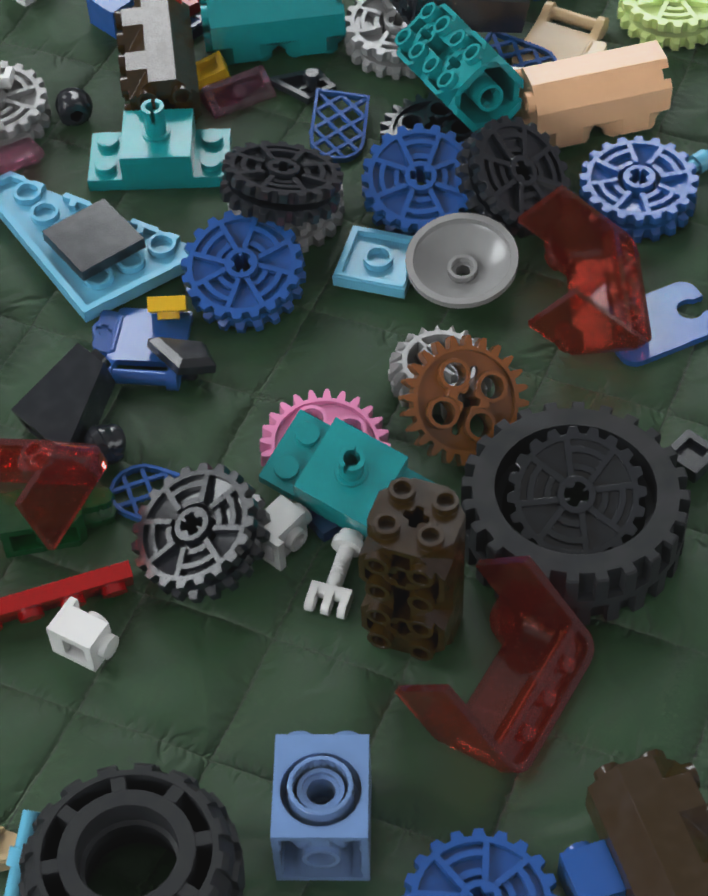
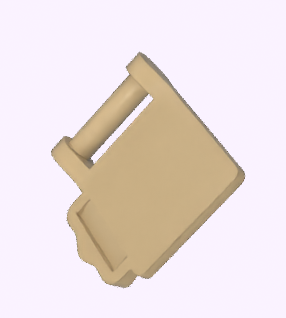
M548 0L524 40L551 51L557 60L606 51L607 43L600 40L608 30L609 18L604 16L593 18L557 7L556 2ZM555 20L582 29H586L591 32L590 34L582 31L571 29L551 22ZM533 52L521 55L523 62L535 59ZM538 53L539 57H544L543 54ZM517 56L512 58V65L519 63Z

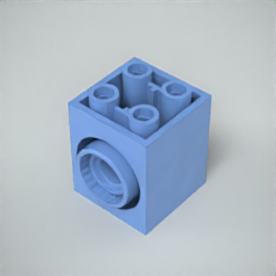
M306 731L275 734L270 840L276 880L370 881L372 803L370 734H358L353 731H340L336 734H311Z

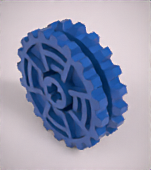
M415 123L414 129L407 130L404 125L397 127L396 135L392 136L386 133L382 136L383 144H373L370 148L372 158H365L363 163L365 172L361 175L362 196L366 200L364 207L366 212L374 213L372 222L376 226L383 224L385 225V231L414 236L425 224L438 217L452 213H471L465 204L468 200L466 194L460 193L458 186L462 184V180L455 175V169L461 165L456 159L457 153L464 149L461 145L463 142L458 143L456 141V133L450 130L444 134L440 132V126L433 124L430 129H424L422 123ZM417 182H424V185H418Z
M635 136L634 140L628 141L625 137L617 138L616 144L612 145L606 142L601 144L600 152L593 150L589 154V161H584L582 164V173L579 180V185L581 186L579 202H582L580 204L582 215H588L587 222L591 226H600V233L605 236L609 233L616 234V240L623 241L628 237L632 238L634 243H641L643 238H649L652 242L660 240V235L662 234L670 237L676 234L677 226L684 228L688 224V216L693 217L699 185V175H695L697 167L695 163H688L689 155L685 151L678 153L676 152V145L672 143L667 145L660 144L659 138L653 137L650 141H646L643 139V136Z
M232 210L224 212V218L221 220H217L215 217L207 220L209 227L205 230L197 228L194 232L195 242H187L184 248L189 256L181 259V268L185 271V274L181 277L188 297L192 300L193 308L196 312H204L203 318L206 322L211 324L216 320L218 321L219 329L224 331L233 326L236 327L237 333H245L247 327H254L256 332L264 330V323L270 321L276 325L281 322L279 315L282 312L290 314L295 309L292 301L293 299H301L303 290L299 284L306 283L307 276L306 272L303 271V267L306 265L301 246L295 242L296 235L292 229L284 231L285 225L277 226L275 222L271 221L261 223L255 217L246 218L241 216V214L234 215Z
M474 828L472 836L464 837L460 830L450 833V842L444 844L438 839L430 843L431 854L429 856L419 854L414 860L416 872L407 873L404 881L406 891L402 896L558 895L553 893V889L556 888L557 884L554 874H544L542 870L545 867L546 861L540 854L531 857L527 853L529 844L521 839L515 844L508 842L506 832L498 830L494 837L486 836L483 828Z

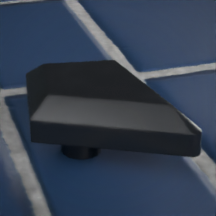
M309 68L307 70L269 77L270 86L306 104L314 102L316 88L336 90V85L319 68Z
M164 337L148 339L147 348L177 375H183L184 379L196 380L198 374L216 373V364L206 344L203 342Z

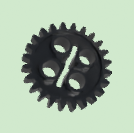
M430 92L428 99H423L419 94H416L415 102L405 98L403 99V107L393 105L392 113H385V121L380 123V145L383 144L382 136L389 133L394 136L397 134V127L403 125L407 130H412L415 123H422L424 129H430L433 124L440 126V132L444 134L451 130L457 134L456 141L458 143L471 137L470 134L473 132L439 98H436L433 92Z

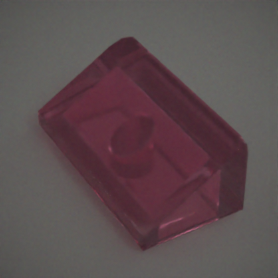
M263 65L204 86L200 91L202 103L215 120L277 95Z
M30 137L0 147V175L9 171L15 172L40 162L45 155L43 149Z

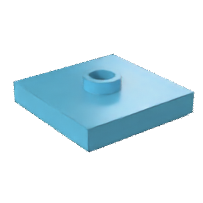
M353 225L332 276L333 286L405 299L411 283L407 275L405 259L408 245L413 236Z

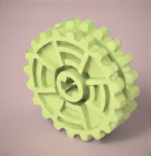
M619 0L617 19H620V27L628 29L627 35L629 37L640 38V43L657 40L661 48L664 46L670 47L671 51H678L679 47L684 46L690 50L694 49L697 43L701 45L708 43V0Z

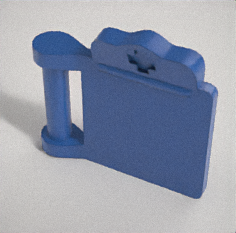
M120 308L118 312L103 310L100 313L99 320L92 326V347L102 353L110 362L111 366L108 370L116 384L166 386L167 391H179L182 375H177L147 348V342L149 338L155 337L189 340L193 313L192 311L180 312V319L157 320V313H149L148 309ZM118 365L168 367V371L123 369L117 367Z

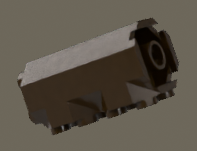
M134 0V5L131 8L127 7L126 9H121V11H114L118 51L121 53L118 55L120 74L123 75V77H120L122 98L125 99V102L130 101V103L124 104L125 111L141 110L142 103L148 99H151L152 108L156 110L155 99H159L164 103V109L193 108L196 126V120L202 115L189 5L183 1L181 5L175 0Z
M400 477L392 480L388 488L379 491L367 517V537L358 555L359 577L366 582V596L361 605V624L369 632L367 640L377 648H391L408 653L420 661L432 660L436 652L444 651L447 645L452 644L463 618L466 514L459 505L457 494L447 486L418 478Z
M654 749L642 754L636 760L622 764L611 762L595 770L593 773L595 782L587 787L585 806L600 840L604 839L627 889L626 896H708V803H705L700 793V779L695 766L691 762L680 764L675 760L667 759L663 750Z

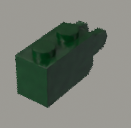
M79 481L56 483L51 486L26 490L18 489L0 494V538L6 558L81 546L88 539L87 529L100 528L103 525L108 526L116 522L118 511L113 505V500H115L114 493L105 486L80 489Z

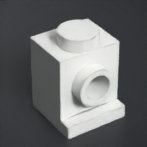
M280 495L265 509L270 514L271 522L266 524L264 528L271 534L270 540L262 543L261 549L265 552L263 559L279 571H282L286 567V556L291 551L299 550L305 543L308 536L307 525L312 521V516L302 504L293 503L283 495Z
M70 596L46 627L53 652L94 672L97 671L104 660H109L114 655L119 645V637L111 633L108 621L97 612L89 611L87 613L81 610L78 599Z

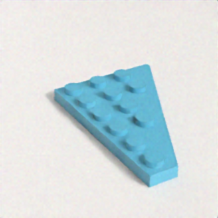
M12 171L0 175V219L86 323L99 317L103 310H112L185 273L181 268V259L187 258L189 255L184 249L186 243L180 240V236L171 232H163L158 227L132 218L127 222L144 237L146 247L83 281L45 242L42 231L92 205V203L67 192L62 196L49 191L44 183L36 180H27L23 175Z

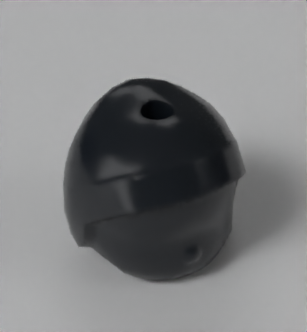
M68 87L60 91L55 101L57 113L64 125H82L91 117L93 110L92 99L86 91L78 87Z
M110 423L99 426L94 424L88 428L81 444L82 457L87 462L100 466L118 463L124 458L126 437L123 429L118 424Z

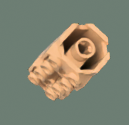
M655 40L517 69L515 71L524 79V88L520 87L519 97L522 99L521 109L513 117H522L526 125L530 122L535 123L537 131L540 134L546 132L550 136L549 143L559 148L587 142L594 126L602 128L603 134L610 137L651 129L655 124L658 114L669 110L671 105L672 81L671 78L664 79L662 70L669 68L667 57L658 41Z

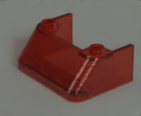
M563 184L518 217V223L544 241V257L547 264L553 270L560 271L566 275L568 286L567 294L528 320L530 328L554 343L562 352L573 356L638 350L651 341L652 334L639 251L634 240L626 231Z
M0 438V482L28 483L14 505L47 549L55 550L107 467V459L95 444Z
M530 555L479 560L476 565L477 569L499 595L490 613V626L502 647L467 704L464 703L449 684L399 685L395 690L398 697L434 739L503 773H523L531 767L594 656V642L590 632Z

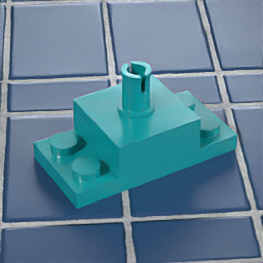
M148 99L142 103L141 110L123 111L121 132L92 133L87 180L89 191L220 187L224 175L222 163L225 159V154L231 152V128L196 129L193 108L164 109V103L159 99H155L156 110H153L152 101Z
M301 409L258 476L259 482L302 504L342 528H351L360 532L364 537L363 540L367 537V517L380 490L389 487L392 480L406 477L435 483L407 468L409 457L337 417L330 426Z

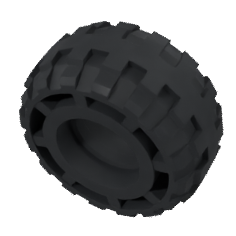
M136 762L134 769L119 770L116 764L97 769V777L84 783L78 778L63 788L60 792L61 799L55 805L48 803L32 824L34 834L28 837L27 843L23 844L19 861L21 883L18 884L21 896H100L87 886L94 867L112 850L137 842L159 845L170 851L177 858L169 877L157 889L144 896H243L245 889L242 848L235 824L229 818L224 804L213 792L208 793L205 788L201 789L197 779L174 769L169 773L161 772L159 765Z

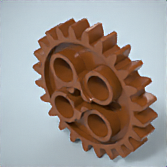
M471 335L462 336L460 344H458L454 336L447 337L445 348L439 341L431 343L433 355L425 350L420 351L418 357L422 365L412 363L407 366L410 372L415 375L414 378L401 380V383L409 388L410 391L408 394L398 396V400L409 403V408L399 414L400 417H411L413 421L407 426L405 431L419 432L420 435L414 443L416 446L426 443L430 444L427 456L433 457L442 451L441 463H450L455 455L457 466H465L469 455H476L477 442L483 435L493 438L495 424L503 419H506L510 424L517 421L519 407L529 405V401L519 398V393L526 390L528 385L516 384L515 381L523 372L522 369L510 371L508 366L514 357L510 355L500 359L498 357L501 350L499 344L486 350L487 338L478 339L474 346ZM447 365H452L458 372V381L454 386L449 385L444 379V369ZM473 366L476 368V372L470 381V368ZM485 377L490 378L495 385V393L491 398L486 397L481 389V383ZM465 393V399L470 401V406L463 408V402L458 400V395ZM436 403L442 404L447 411V418L442 425L436 423L432 416V409ZM475 415L480 417L484 424V430L479 437L475 436L470 430V421ZM458 420V433L454 435L452 433V428Z

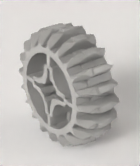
M436 325L434 331L429 332L421 327L418 336L408 333L405 342L397 343L395 352L391 353L389 359L388 381H390L393 396L398 398V396L409 393L410 389L404 386L401 380L414 378L415 375L410 372L407 366L412 363L422 365L418 357L420 351L425 350L433 355L431 343L439 341L445 348V340L450 336H454L458 344H460L461 337L469 335L468 330L456 333L453 325L448 331L441 330ZM480 337L472 338L473 346ZM447 365L444 369V379L451 386L457 383L458 372L452 365ZM473 366L470 368V381L476 372V368ZM485 377L481 383L482 392L486 397L493 384V381L488 377ZM465 393L458 395V400L463 402V408L469 407L470 401L465 399ZM399 400L401 407L409 406V403ZM436 403L432 409V416L434 414L441 415L445 421L447 411L442 404Z

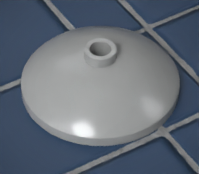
M452 213L428 222L416 232L407 248L405 259L406 271L412 286L427 300L448 308H473L493 301L509 288L518 271V248L511 233L496 220L476 213Z

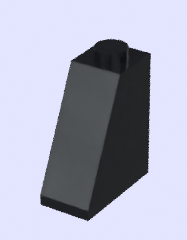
M79 343L11 409L25 429L75 470L78 469L84 460L81 454L83 437L88 428L94 424H99L116 384L108 370L111 364L107 358L96 349L89 352Z

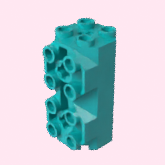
M199 0L206 53H215L220 50L227 65L267 61L272 57V50L277 46L285 48L286 54L291 57L333 53L338 49V43L346 35L345 10L342 0Z
M434 2L425 4L416 18L406 28L397 33L394 41L398 46L396 55L472 132L484 127L492 119L497 120L505 115H508L509 119H511L521 109L522 99L519 97L520 87L524 88V79L446 3L438 6Z

